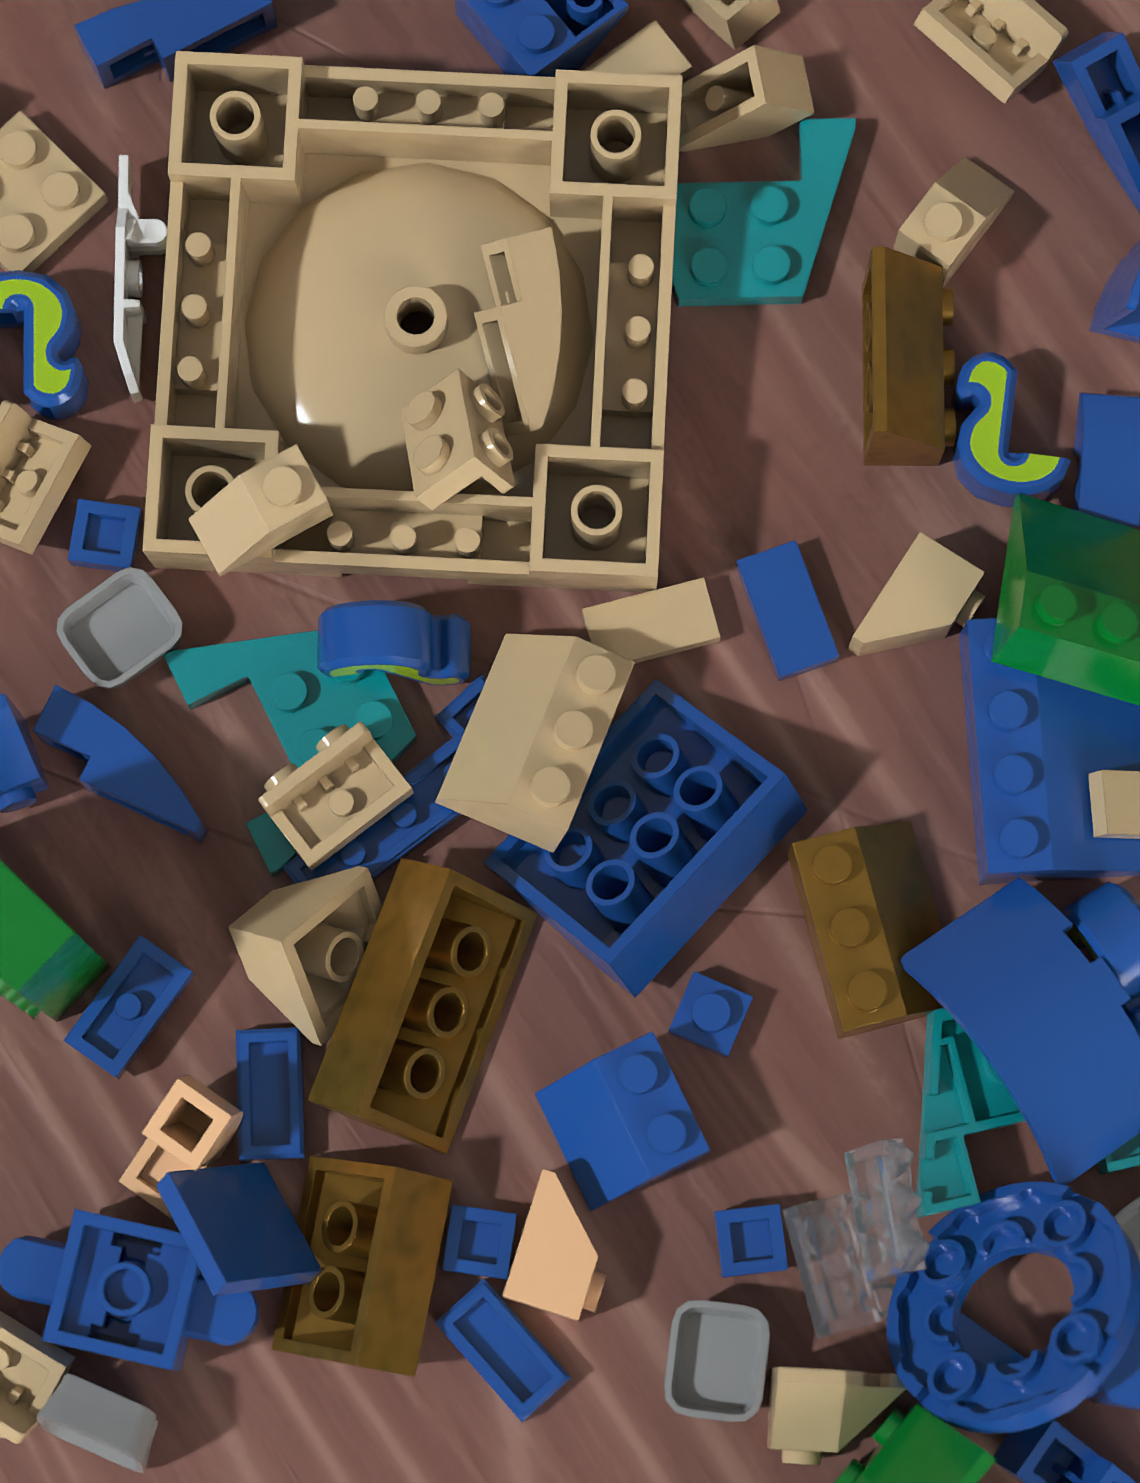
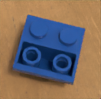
M455 0L456 15L506 75L555 77L556 69L579 70L628 11V4L625 0Z

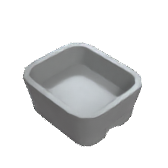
M128 567L116 572L66 608L58 618L56 633L65 649L90 681L98 687L116 690L125 686L162 659L164 654L173 651L178 646L182 635L183 622L176 609L155 581L144 570Z
M707 1300L687 1301L676 1309L671 1323L664 1382L665 1400L674 1412L689 1417L728 1422L747 1421L758 1413L763 1400L770 1339L769 1324L764 1315L758 1309L745 1305Z
M65 1374L58 1388L36 1417L39 1425L50 1434L139 1473L145 1472L153 1438L159 1424L156 1420V1414L150 1409L71 1374Z

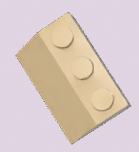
M506 633L435 803L554 853L568 831L635 662L576 636Z

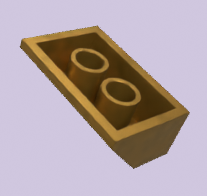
M872 246L862 283L864 466H939L945 446H954L956 435L955 409L944 408V386H953L955 375L954 348H943V326H952L953 288L942 287L941 266L886 246Z
M911 821L852 827L792 843L787 857L837 1039L927 1017V1014L933 1010L944 1008L929 991L904 970L901 962L903 955L941 930Z
M310 1156L297 1224L322 1271L310 1283L284 1287L271 1350L415 1377L453 1180L395 1166Z

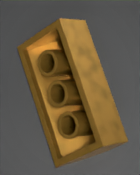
M401 858L308 1100L355 1121L447 1154L538 913L450 868Z

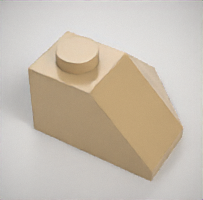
M357 866L272 890L228 926L248 979L313 1044L322 1046L334 1033L382 909V904L369 869Z
M789 1367L770 1368L767 1448L781 1449L782 1463L821 1465L822 1452L838 1453L907 1388L898 1377V1374H874L860 1371Z

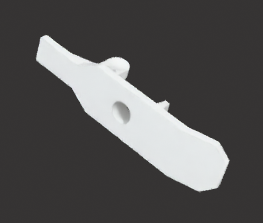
M119 155L118 213L115 233L114 345L133 402L137 403L143 401L139 383L143 324L147 322V317L140 300H132V298H141L143 292L141 260L133 259H139L140 255L165 254L167 227L159 219H139L132 202V164L129 155Z

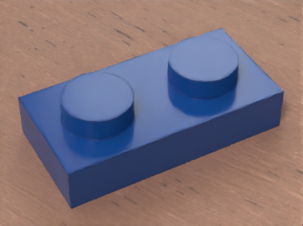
M140 935L63 1041L120 1080L195 974Z

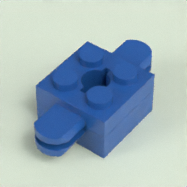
M75 1209L66 1243L36 1236H23L12 1240L3 1249L0 1256L1 1286L11 1296L18 1299L50 1306L42 1341L168 1370L181 1371L189 1338L232 1346L244 1342L254 1332L259 1322L260 1307L256 1295L252 1291L213 1296L179 1232Z

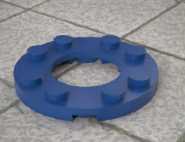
M1022 1182L1002 1186L980 1194L981 1203L951 1211L928 1232L933 1240L921 1253L913 1267L904 1264L897 1278L887 1315V1342L893 1366L907 1390L930 1413L954 1427L977 1433H1010L1041 1425L1074 1410L1116 1367L1133 1336L1140 1313V1262L1134 1245L1125 1230L1101 1203H1096L1089 1198L1074 1193L1069 1186L1058 1183ZM1039 1253L1057 1258L1068 1268L1074 1285L1073 1296L1070 1297L1072 1310L1069 1316L1063 1318L1055 1326L1050 1337V1343L1041 1352L1038 1349L1032 1350L1031 1357L1019 1363L996 1365L995 1362L988 1364L974 1360L964 1350L958 1332L961 1306L972 1285L990 1267L1011 1256Z

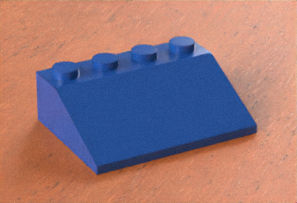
M997 618L967 620L959 635L979 885L1010 883L1018 877L1026 882L1140 876V839L1094 838L1088 778L1089 773L1099 770L1140 771V706L991 662Z
M655 679L608 729L568 831L554 853L509 834L484 861V864L588 960L636 998L808 812V809L784 772L666 685Z

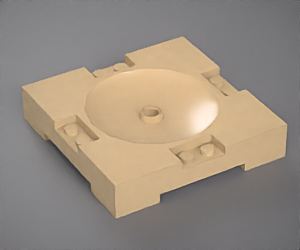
M176 51L168 159L170 196L155 422L151 424L142 549L155 568L216 571L188 518L238 475L297 444L326 496L333 516L230 572L343 577V573L464 579L467 580L468 584L642 593L656 590L659 566L683 76L556 69L555 77L338 67L304 65L302 57ZM552 227L560 273L562 321L556 378L543 428L532 432L505 436L513 451V459L510 462L515 487L503 494L484 478L480 477L434 510H430L415 498L400 409L410 403L417 394L427 391L458 368L478 385L485 383L493 389L474 316L475 312L496 307L481 245L506 237ZM421 311L432 316L434 319L432 326L422 334H410L400 327L401 321L411 312Z

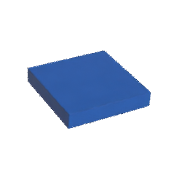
M264 1162L200 1168L197 1171L193 1169L170 1171L156 1184L213 1296L307 1284L322 1271Z

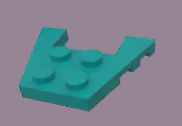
M855 118L803 119L799 122L800 181L677 183L672 292L678 306L802 304L848 151L854 137L856 128Z
M318 630L174 650L163 655L190 710L236 687L251 682L291 764L295 763L298 768L319 753L316 745L325 735L343 724L352 728L362 721L370 731L373 739L393 764L417 741L416 733L384 671L365 670L360 674L329 678L317 668ZM265 813L246 822V825L272 877H275L284 871L283 866L295 858L298 853L270 816Z
M945 1008L933 1010L927 1014L916 1196L918 1218L981 1203L964 1136L1026 1122L1015 1101L990 1063ZM1140 1133L1098 1162L1101 1175L1140 1166Z

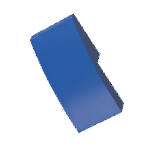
M1080 392L1073 455L1079 457L1073 510L1128 527H1139L1140 396Z

